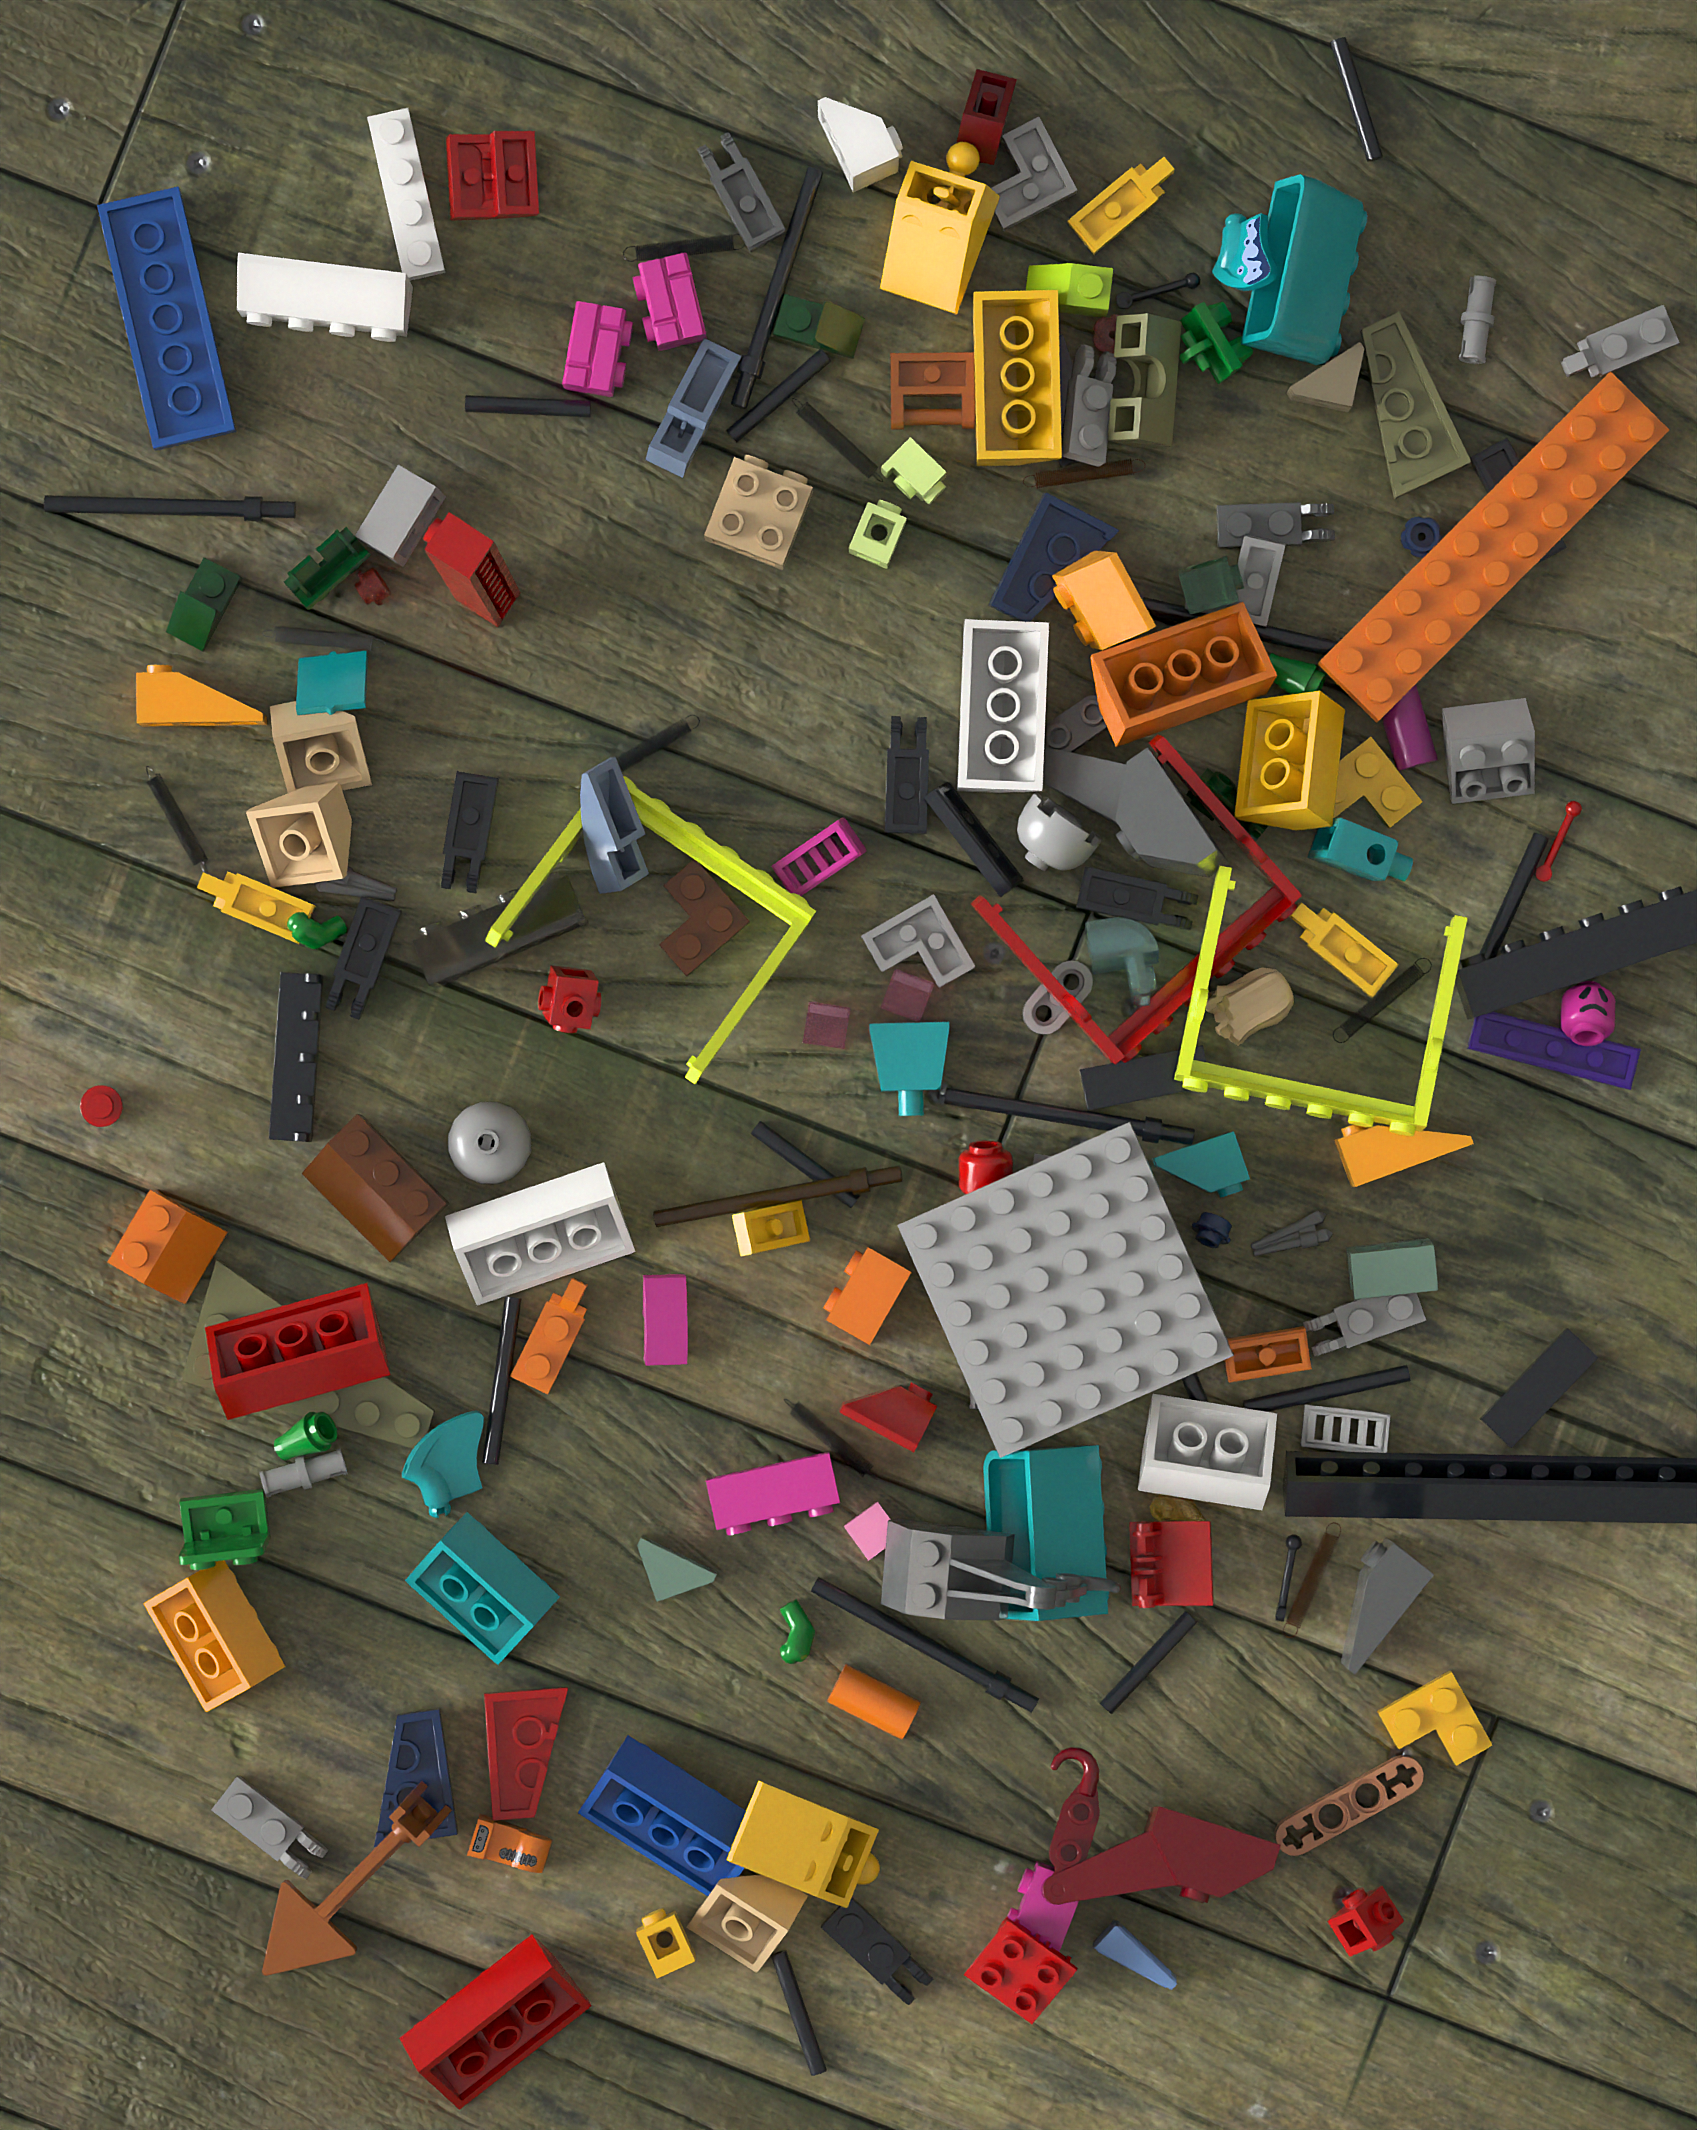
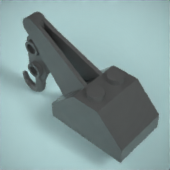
M1097 695L1085 697L1046 724L1043 784L1119 826L1122 831L1117 833L1116 836L1127 853L1132 855L1136 862L1143 859L1152 868L1208 878L1217 872L1219 866L1230 864L1164 765L1156 759L1155 754L1148 747L1128 760L1127 764L1073 753L1108 729L1099 710Z
M899 1518L888 1520L881 1604L904 1614L944 1620L999 1621L1008 1618L1009 1603L1034 1609L1049 1610L1055 1609V1607H1065L1066 1602H1080V1596L1086 1595L1087 1591L1118 1593L1121 1591V1585L1105 1578L1070 1573H1057L1056 1578L1044 1577L1041 1580L1012 1564L1015 1534ZM1010 1587L1026 1591V1595L1011 1593Z

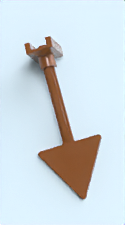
M423 1781L411 1791L389 1816L394 1822L392 1824V1831L320 1905L315 1906L289 1880L282 1882L262 1968L263 1975L268 1976L351 1956L356 1953L357 1946L331 1922V1917L404 1842L410 1843L413 1841L420 1847L452 1811L445 1805L437 1812L420 1796L428 1787Z

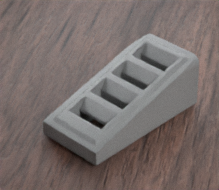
M1304 1404L1300 1446L1346 1452L1387 1453L1390 1414ZM1317 1415H1325L1322 1440L1314 1439ZM1334 1416L1342 1417L1339 1442L1332 1441ZM1351 1418L1359 1419L1356 1443H1349ZM1368 1420L1376 1421L1374 1445L1366 1444Z

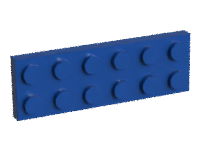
M177 186L97 205L153 449L157 451L236 432L181 189Z

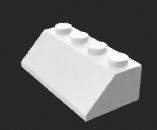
M238 253L237 311L241 317H247L248 324L270 327L272 326V320L289 322V329L312 332L313 326L330 327L329 333L346 337H353L355 331L371 332L372 339L395 342L396 336L407 337L413 286L406 273Z
M965 619L957 791L989 793L1042 791L1049 623Z
M604 1162L445 1216L455 1255L477 1306L635 1252L615 1189Z

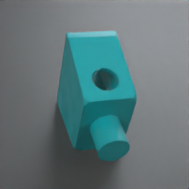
M1333 818V826L1317 828L1307 856L1311 860L1370 881H1385L1387 875L1405 881L1413 866V858L1396 852L1398 840L1343 818ZM1368 849H1369V851H1370V859H1369V861H1368V859H1367V851H1368Z
M949 1022L869 1024L881 1092L898 1091L899 1116H923V1091L941 1089L950 1028Z

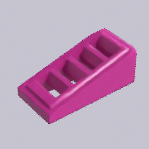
M842 817L771 867L789 893L802 896L867 852L848 821ZM835 832L850 852L846 856H844L831 836ZM821 842H823L836 861L831 866L817 846ZM807 851L821 870V873L818 875L814 873L803 857V854ZM793 861L808 881L803 885L788 865Z

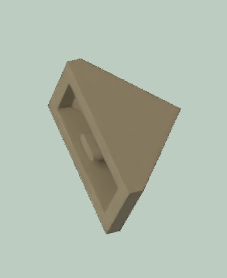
M1360 342L1289 387L1286 394L1291 401L1348 413L1353 405L1364 347Z

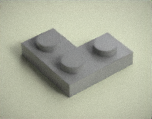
M1040 117L1002 135V140L1019 171V174L991 188L1000 196L994 215L1002 231H1005L1077 194L1078 190Z
M1244 534L1235 575L1194 566L1185 609L1209 614L1244 602L1253 624L1267 626L1285 543Z
M934 894L861 936L882 973L917 952L938 988L975 968L973 961Z

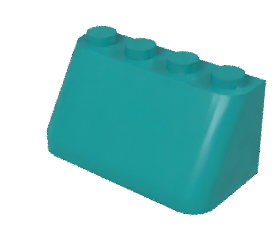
M1302 174L1275 181L1268 213V245L1276 263L1278 275L1268 285L1252 290L1241 345L1314 365L1326 363L1330 357L1337 355L1342 339L1341 334L1338 333L1341 318L1347 312L1350 303V294L1347 292L1350 276L1354 274L1359 261V254L1356 251L1358 238L1364 231L1367 223V212L1364 211L1362 201L1316 178Z
M1099 1445L1023 1448L1000 1458L997 1450L990 1451L987 1454L983 1466L986 1526L989 1531L1015 1534L1013 1565L1041 1580L1044 1577L1056 1578L1057 1573H1070L1106 1579L1105 1558L1107 1546L1104 1541L1103 1527L1105 1507L1101 1492L1102 1461L1099 1456ZM1010 1587L1011 1593L1026 1595V1591ZM1087 1591L1086 1595L1080 1596V1602H1066L1065 1607H1055V1609L1049 1610L1034 1609L1009 1603L1008 1618L1005 1619L1044 1621L1108 1614L1109 1591Z

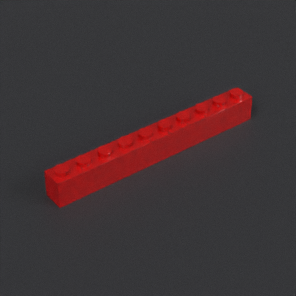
M448 512L444 520L437 517L423 538L427 542V546L424 549L454 598L496 627H499L521 592L495 542L450 512Z

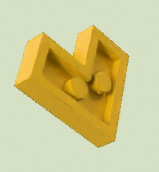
M1369 737L1339 761L1333 818L1363 796L1389 829L1422 803V800L1372 737Z
M1451 1671L1444 1673L1377 1711L1398 1749L1435 1730L1453 1763L1457 1766L1493 1746Z

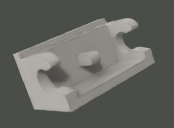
M398 465L355 537L366 543L371 549L404 567L446 496L436 486Z

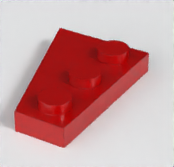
M568 1687L484 1693L493 1821L535 1817Z

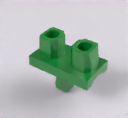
M1202 302L1193 307L1192 311L1180 320L1186 330V333L1180 337L1188 350L1183 352L1179 359L1182 364L1195 360L1201 372L1209 369L1217 384L1229 379L1243 366L1242 363L1253 354L1251 347L1241 345L1242 336L1228 342L1221 329L1232 322L1231 313L1224 302L1209 306Z

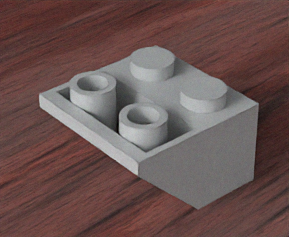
M1526 698L1442 708L1443 745L1452 804L1535 794V730Z

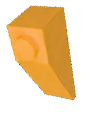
M148 665L147 672L136 673L137 724L142 727L267 725V716L262 712L179 672H172L171 665Z
M1350 1125L1341 1129L1344 1137L1334 1140L1351 1187L1360 1186L1474 1144L1472 1137L1467 1135L1423 1130L1422 1132L1415 1131L1414 1136H1405L1390 1132L1389 1126L1380 1125L1369 1128Z

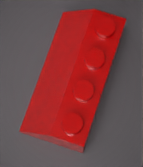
M368 1283L205 1327L213 1385L227 1420L390 1375L385 1343Z
M531 1934L491 1967L484 1970L463 1989L451 1996L426 2018L415 2024L412 2029L399 2039L417 2071L460 2110L592 2005L555 1956Z

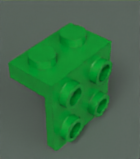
M264 1489L180 1499L179 1504L185 1541L179 1553L180 1565L190 1564V1569L203 1570L216 1566L215 1561L232 1559L234 1565H245L257 1562V1556L264 1555L271 1538Z

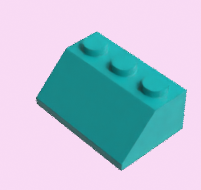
M468 1512L445 1534L405 1580L497 1665L560 1598L543 1579L539 1578Z

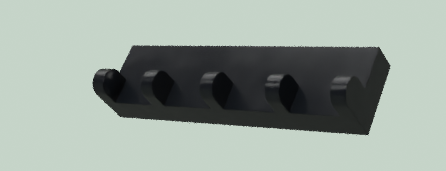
M280 972L269 1126L270 1140L312 1142L324 978L321 974Z

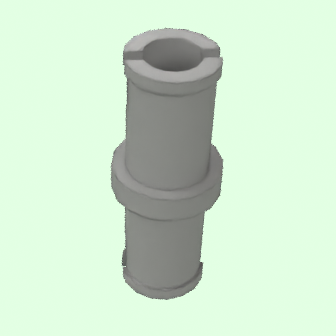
M1487 276L1470 277L1469 280L1470 288L1467 310L1461 316L1464 332L1459 360L1470 364H1482L1486 362L1485 354L1489 328H1492L1494 325L1495 317L1491 315L1496 280Z
M341 1448L309 1459H304V1456L295 1458V1463L259 1472L267 1498L301 1486L306 1490L312 1488V1483L348 1474Z

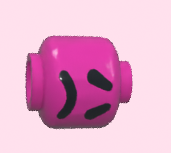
M1582 981L1576 986L1569 988L1562 995L1561 1029L1564 1034L1571 1038L1574 1043L1582 1046L1597 1045L1608 1038L1615 1029L1616 1000L1612 992L1594 981Z

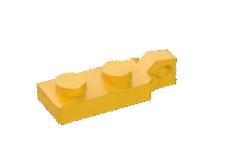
M1165 157L1148 170L1142 164H1139L1134 169L1131 167L1073 215L1067 223L1095 255L1158 202L1159 198L1165 194L1160 185L1174 174L1175 169Z
M228 871L224 881L203 872L197 886L198 889L217 896L213 906L221 909V912L297 944L300 943L292 937L293 932L287 928L288 919L296 912H304L311 919L316 907L311 903L239 873L235 875Z
M1301 902L1297 904L1296 910L1289 916L1305 929L1299 938L1307 943L1306 946L1371 998L1374 997L1399 965L1334 912L1330 913L1325 908H1322L1318 914H1315Z

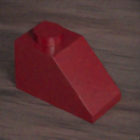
M976 69L956 143L968 142L972 144L979 152V163L994 165L1017 79Z

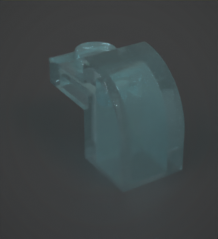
M1114 917L1085 922V938L1092 974L1126 969L1133 1008L1150 1005V991L1157 990L1153 965H1145L1159 963L1158 944L1151 932L1142 924L1128 918Z

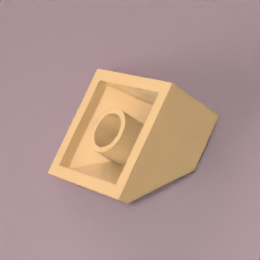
M296 701L270 706L273 741L288 793L303 787L340 782L342 791L372 785L355 716L343 711H336L332 715H329L327 712L297 715Z
M340 782L303 787L246 811L272 888L344 879L347 876L352 819Z
M761 1874L723 1878L716 1884L686 1928L757 1973L789 1931L808 1895Z

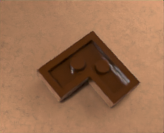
M694 859L663 885L690 918L659 945L687 977L749 924L750 921L700 863Z

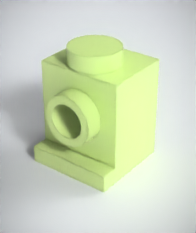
M911 437L881 467V473L886 478L892 473L897 476L893 483L910 499L916 495L921 501L924 500L927 504H931L946 488L942 483L946 478V471Z
M879 500L877 505L868 502L849 546V554L887 569L907 521L906 517L900 515L902 509L883 500ZM876 526L884 527L887 531L886 538L880 541L875 540L871 536L872 529Z

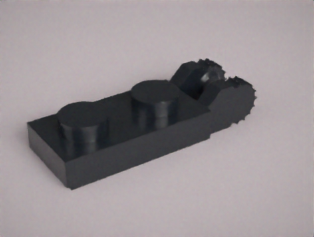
M891 716L890 748H887L885 833L927 834L928 803L924 799L928 795L929 750L926 749L927 717H917V722L915 723L916 749H900L903 723L901 716Z
M457 771L443 848L445 861L441 888L451 889L456 874V857L471 859L470 871L466 879L467 892L477 893L482 861L486 859L499 778Z
M1085 866L1076 908L1154 926L1163 924L1191 930L1192 920L1180 915L1163 914L1161 910L1164 898L1184 905H1197L1198 895L1167 888V884Z
M363 896L361 897L333 974L336 977L326 1003L327 1009L335 1011L340 1005L346 980L360 984L358 994L351 1006L350 1017L358 1020L361 1018L370 991L375 988L402 910Z
M853 1897L848 1908L839 1906L821 1925V1928L880 1984L883 1985L885 1983L907 2005H910L916 1998L906 1985L901 1984L892 1975L902 1964L919 1983L928 1986L933 1980L931 1975L910 1956L911 1952Z

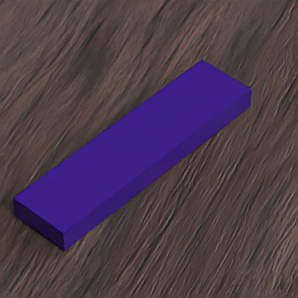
M1490 1012L1474 1018L1467 1049L1627 1090L1632 1088L1641 1051L1639 1048L1603 1040L1602 1043L1593 1046L1578 1045L1571 1038L1567 1037L1560 1028L1496 1012Z

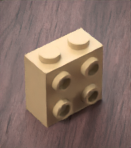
M745 455L744 460L734 457L705 531V541L783 570L812 497L813 487L806 485L808 478L798 473L784 470L782 476L767 470L769 464L756 457Z

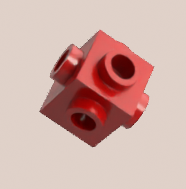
M550 966L547 986L542 985L539 992L538 1008L543 1011L542 1014L548 1023L553 1025V1029L565 1033H576L578 1028L591 1029L592 1018L598 1017L601 1009V993L597 992L599 980L592 970Z
M1383 1886L1368 1892L1363 1887L1351 1892L1342 1899L1345 1906L1327 1921L1349 1957L1370 1948L1373 1951L1383 1948L1394 1940L1392 1932L1404 1922Z

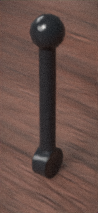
M1192 272L1187 274L1185 279L1131 295L1127 292H1121L1116 297V304L1120 309L1125 310L1130 308L1132 303L1184 287L1195 289L1200 285L1201 279L1197 273Z
M1292 1534L1286 1539L1288 1554L1275 1614L1276 1621L1284 1622L1296 1551L1302 1546V1540L1296 1534Z

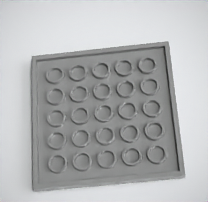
M1131 1122L897 1225L1000 1458L1234 1356Z

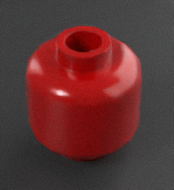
M989 1140L972 1142L969 1144V1149L963 1151L959 1156V1188L964 1194L971 1193L1013 1174V1156L1008 1150L1002 1148V1143Z

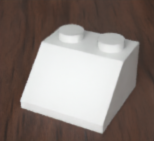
M827 97L818 100L819 121L852 192H856L898 172L899 158L903 157L901 153L903 146L893 126L886 128L881 117Z

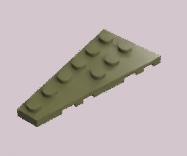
M216 1260L181 1381L215 1391L205 1327L283 1305L235 1273L221 1261ZM387 1377L273 1407L302 1417L309 1412H324L332 1418L337 1427L412 1449L429 1433L435 1413L434 1409Z

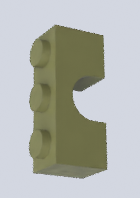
M1149 313L1117 316L1114 358L1125 360L1131 366L1135 384L1129 398L1110 400L1107 441L1137 448L1172 447L1181 335L1180 321Z

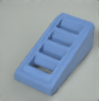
M1113 1920L1093 1942L1094 1949L1151 1981L1171 1990L1177 1985L1176 1975L1118 1920Z

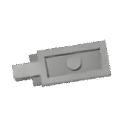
M1663 304L1586 336L1584 340L1577 343L1580 352L1564 358L1560 363L1566 377L1588 369L1591 378L1598 375L1602 377L1610 371H1617L1675 347L1680 342Z

